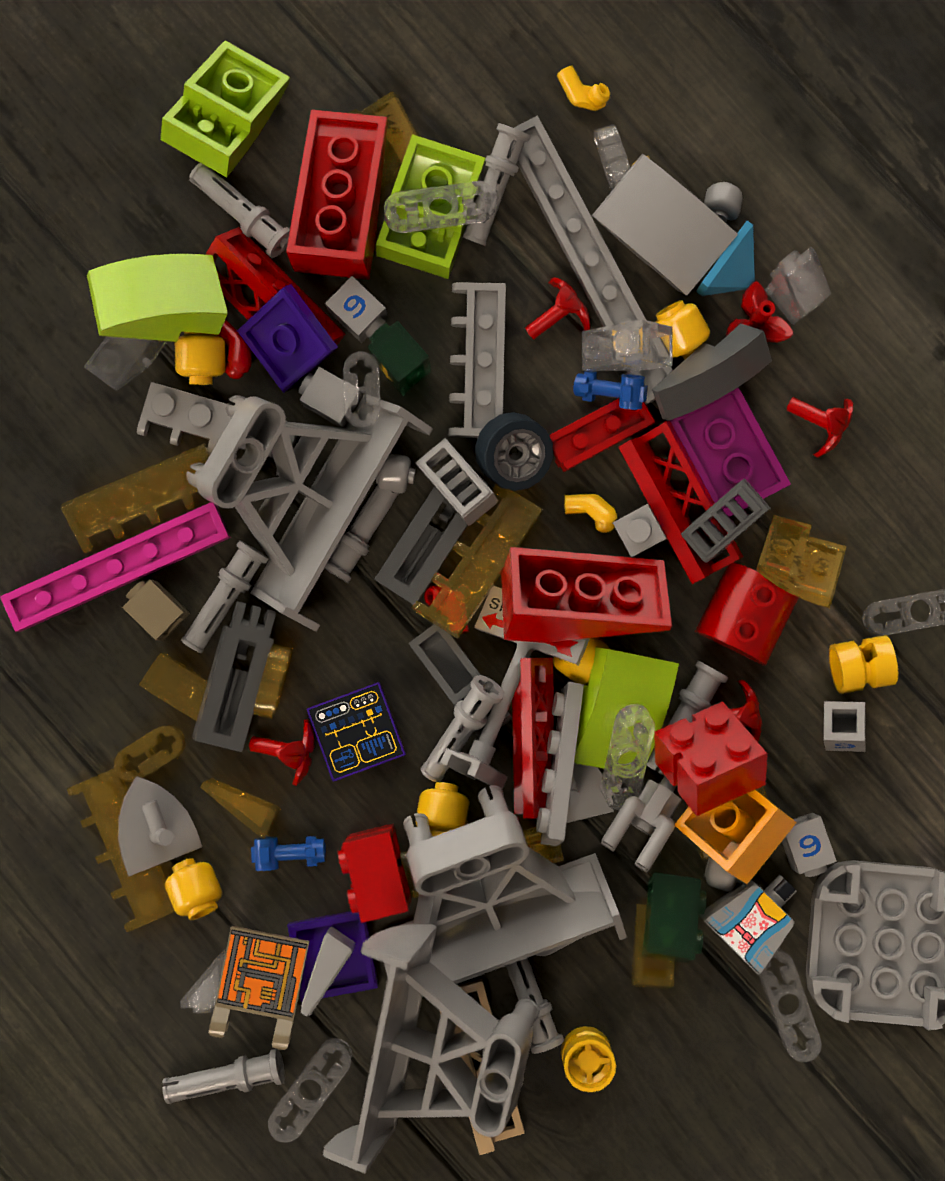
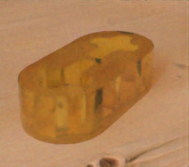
M278 644L272 645L256 697L254 715L274 719L291 663L292 648Z
M169 725L152 730L117 754L114 760L116 774L121 779L133 782L136 776L140 778L147 777L177 758L185 748L184 734L179 728ZM162 733L166 737L172 735L175 737L176 741L171 745L172 753L165 749L155 754L152 750L153 747L161 743L160 735ZM144 753L147 755L148 759L138 765L139 773L135 770H126L125 765L129 762L128 754L132 757H137Z

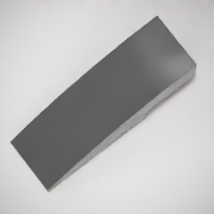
M740 323L716 346L707 343L699 346L652 389L662 419L669 421L716 401L744 384L772 362L764 331Z
M439 620L408 644L455 706L458 701L465 699L471 689L470 683L476 675H480V673ZM508 711L501 727L513 719ZM483 728L474 730L478 737H480Z

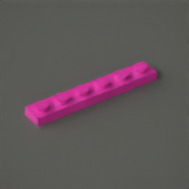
M210 502L0 596L15 632H21L231 537L217 505Z

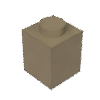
M142 580L137 583L126 595L129 601L122 607L155 640L164 641L190 614L158 581L149 580L147 583Z

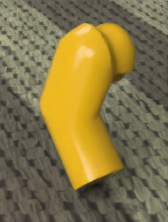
M568 66L557 74V78L573 106L593 111L605 107L606 102L610 98L609 88L605 84L583 85L573 66Z
M564 495L565 514L587 513L595 520L596 530L602 533L611 532L615 528L613 522L617 519L616 510L600 495Z

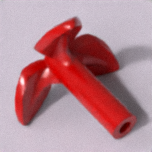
M553 277L548 283L560 290L556 296L555 305L525 327L527 333L534 340L569 313H575L582 322L584 335L589 334L590 317L586 306L567 282Z
M754 281L744 292L741 303L742 309L750 316L749 320L734 319L727 328L726 336L741 323L763 330L767 342H782L791 338L794 334L791 326L783 318L772 316L775 312L774 303L768 300L763 286L758 281Z
M792 397L786 411L827 430V441L818 452L813 454L818 458L830 452L840 442L843 432L848 428L853 416V402L850 399H844V408H830L825 412Z
M739 680L737 682L745 693L746 703L742 707L730 710L745 727L751 728V735L758 742L762 733V719L759 713L758 698L755 691L746 681Z
M304 719L302 741H292L289 743L253 736L249 742V750L278 757L286 766L297 769L292 785L297 786L304 779L312 764L309 753L313 752L315 748L313 728L310 721Z

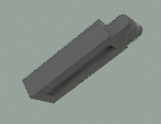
M458 467L447 478H445L443 483L447 484L452 478H454L458 473L461 472V469ZM468 480L453 495L455 497L459 495L472 482ZM435 486L374 579L414 606H417L426 589L430 586L468 527L458 513L455 514L444 533L429 524L442 503H445L447 506L439 516L441 520L448 523L455 512ZM480 492L477 493L472 499H470V500H469L466 504H464L463 506H466L470 501H472L476 496H478V495L480 494Z
M237 601L230 627L223 625L192 738L198 742L242 752L274 639L269 637L276 612L267 609L263 623H257L261 607L252 605L248 620L242 619L246 603ZM248 645L255 647L248 672L232 668L234 658L246 660Z

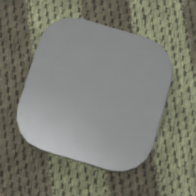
M851 860L837 862L828 867V870L819 876L815 882L811 898L806 981L808 991L820 1008L834 1019L849 1023V1020L922 1026L927 1030L943 1029L942 1025L945 1024V871L923 866Z

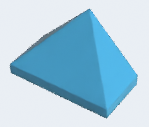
M749 221L744 223L737 233V237L726 248L696 291L698 294L706 296L744 290L755 281L752 223Z

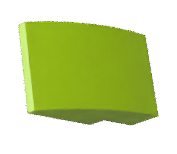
M225 40L184 84L183 96L162 118L161 140L227 178L269 120L290 82V77Z
M412 134L389 198L388 211L376 242L377 256L449 279L485 164V157Z
M163 254L144 256L110 263L89 270L87 274L99 336L177 342L181 331L219 335L228 314L213 255Z
M595 647V657L588 686L584 685L574 763L640 775L655 746L654 731L661 729L674 689L679 663Z

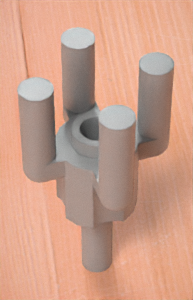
M664 776L660 784L649 779L638 797L630 796L626 799L603 836L601 844L614 852L630 824L651 836L634 863L636 867L647 873L675 828V823L671 818L682 801L681 798L673 793L677 785L673 787L666 776Z

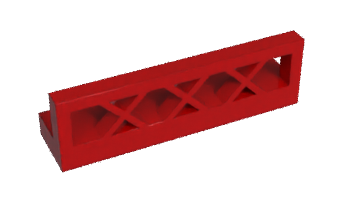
M240 227L215 237L205 255H213L214 262L219 256L226 263L229 277H223L217 271L223 296L247 320L284 286L292 284L336 345L340 343L345 333L250 237L242 233ZM241 284H247L253 290L256 304H250L243 297Z
M670 420L618 447L692 584L743 557L734 541L726 548L729 556L716 563H713L712 560L706 563L682 537L681 533L692 524L688 516L691 503L703 506L705 511L715 503ZM663 433L671 446L668 460L657 457L649 444V441ZM676 457L680 464L675 462ZM673 469L685 472L689 484L686 494L673 489L670 483ZM694 490L698 497L693 496ZM715 518L711 520L725 537L728 534L727 531ZM701 529L704 532V534L709 538L706 532L703 529Z
M520 658L521 680L512 699L514 814H523V818H538L539 810L546 807L547 793L542 792L543 775L545 769H551L552 754L547 753V742L550 731L554 730V715H552L554 700L553 658Z

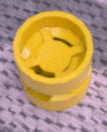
M887 635L863 639L859 646L855 641L830 645V670L839 694L861 691L867 683L872 688L895 685L897 683L898 664L892 642Z
M583 1026L575 1028L566 1035L561 1047V1057L566 1078L572 1086L580 1091L592 1093L602 1090L610 1084L615 1075L616 1062L609 1040L603 1032L594 1027Z

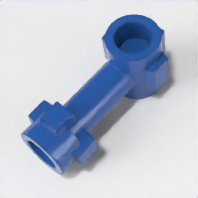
M586 371L584 374L578 373L576 375L573 391L575 396L582 397V401L592 402L595 400V395L619 398L620 408L638 410L642 409V403L647 399L648 385H644L645 377L640 375H621L620 383L598 380L597 372Z
M275 836L254 838V846L251 847L252 863H255L256 871L279 869V861L306 859L307 866H318V862H326L325 839H317V836H307L305 844L278 845V838Z

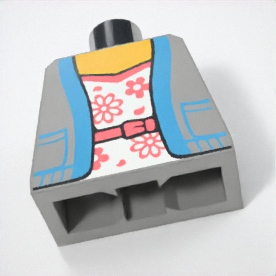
M780 874L764 891L752 880L748 884L743 882L703 910L699 916L759 975L794 926L795 921L781 907L797 891Z

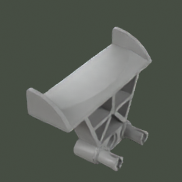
M365 394L345 428L286 422L285 413L279 405L256 396L245 398L235 395L229 399L235 405L226 404V413L231 418L230 422L206 463L200 462L190 466L196 472L193 474L187 471V480L208 501L225 509L235 507L270 559L253 587L251 594L285 616L317 632L320 625L299 612L405 426L426 435H430L433 428L401 406ZM289 435L301 436L294 450ZM339 439L312 487L308 488L303 482L327 440ZM245 444L246 451L243 457L237 460V450L241 445ZM272 450L280 476L253 482ZM299 492L306 497L278 544L273 534ZM265 499L257 512L251 502Z
M489 786L493 795L492 800L489 799L486 788H483L478 794V800L481 803L486 818L432 837L429 820L425 814H414L418 827H414L411 816L404 820L403 827L410 844L407 859L419 898L414 920L402 925L433 924L437 926L430 962L455 984L612 926L615 927L619 940L627 938L619 911L596 853L557 866L529 848L517 816L508 810L501 787ZM384 962L388 977L391 964Z
M408 924L391 927L375 933L362 946V954L391 965L359 1125L352 1126L334 1136L325 1145L323 1156L366 1174L395 1131L398 1118L470 1117V1122L478 1133L487 1137L498 1136L502 1133L517 1106L520 1089L523 1085L524 1072L533 1038L532 1026L539 1017L537 1015L540 1014L538 1005L530 999H521L517 1002L511 1014L505 1015L500 1021L430 962L437 926L433 924ZM423 996L441 1011L437 1034L417 1027ZM457 1025L463 1030V1032L454 1035L455 1028ZM485 1048L477 1080L461 1056ZM410 1057L430 1065L425 1089H404Z

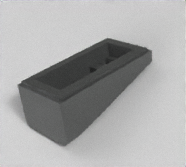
M743 479L689 525L681 535L699 557L707 563L716 558L768 512L771 507L750 483ZM738 495L754 511L751 515H748L735 500ZM726 506L741 522L738 526L723 510ZM713 518L727 531L728 534L725 537L711 522ZM701 529H703L706 532V534L712 539L715 545L710 541V539L704 534V532Z

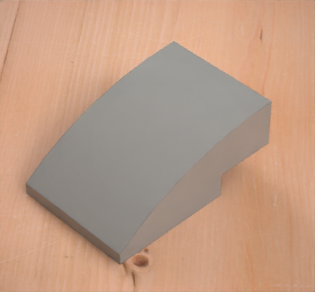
M644 154L637 159L592 214V217L639 259L653 268L677 291L685 295L690 293L738 235L703 202Z

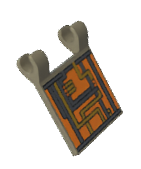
M231 926L216 1003L209 1027V1035L218 1038L224 1037L229 1027L231 1010L277 1018L272 1047L286 1050L291 1040L310 941Z

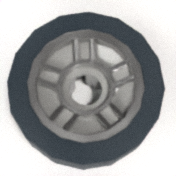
M515 412L500 414L490 420L479 433L475 445L476 461L482 473L501 488L513 491L528 489L540 482L550 469L553 459V442L547 430L527 415ZM516 446L519 452L509 455L510 449Z

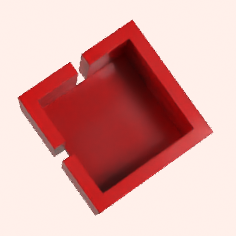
M723 701L693 714L691 723L684 718L654 731L655 764L673 787L678 785V793L696 816L766 785L767 752Z
M394 823L349 834L342 843V850L338 851V858L342 873L350 874L352 884L350 885L351 889L347 890L352 914L359 912L361 923L408 912L412 897L404 865L398 866L397 859L402 858Z

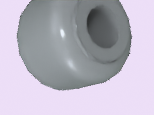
M718 182L712 184L707 189L704 204L726 223L727 220L738 218L743 195L741 190L732 183Z
M390 453L376 477L378 487L402 494L407 490L408 484H414L416 469L411 468L410 458L405 455Z
M709 857L704 874L709 886L730 892L734 890L736 883H743Z

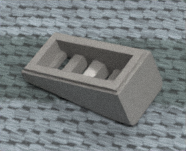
M446 438L415 462L468 526L473 524L498 502L493 491ZM449 455L452 460L434 473L432 468ZM458 467L462 470L447 484L442 482ZM470 480L472 484L455 497L453 493ZM480 492V494H479L478 496H476L472 501H470L466 506H463V505L466 504L470 499H472L477 493Z
M333 927L329 928L323 938L301 1005L300 1013L306 1017L312 1014L356 946L353 940Z

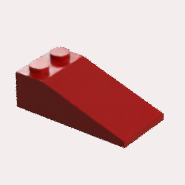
M311 110L286 250L294 272L370 279L377 231L388 124L387 117Z
M510 547L501 573L504 640L546 643L668 631L671 629L672 622L664 560Z

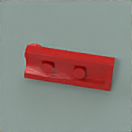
M618 398L549 435L553 442L555 462L558 468L561 467L563 472H566L647 429L655 423V420L644 402L642 403V409H623L619 407Z

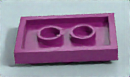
M739 387L708 405L670 420L714 503L743 479H746L763 499L791 485ZM740 495L735 498L743 509L749 507ZM727 506L723 509L729 517L734 515Z

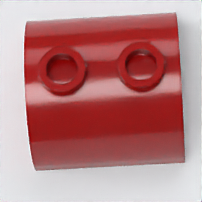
M731 563L727 565L695 632L766 666L800 595L790 590V587L761 572L737 563Z

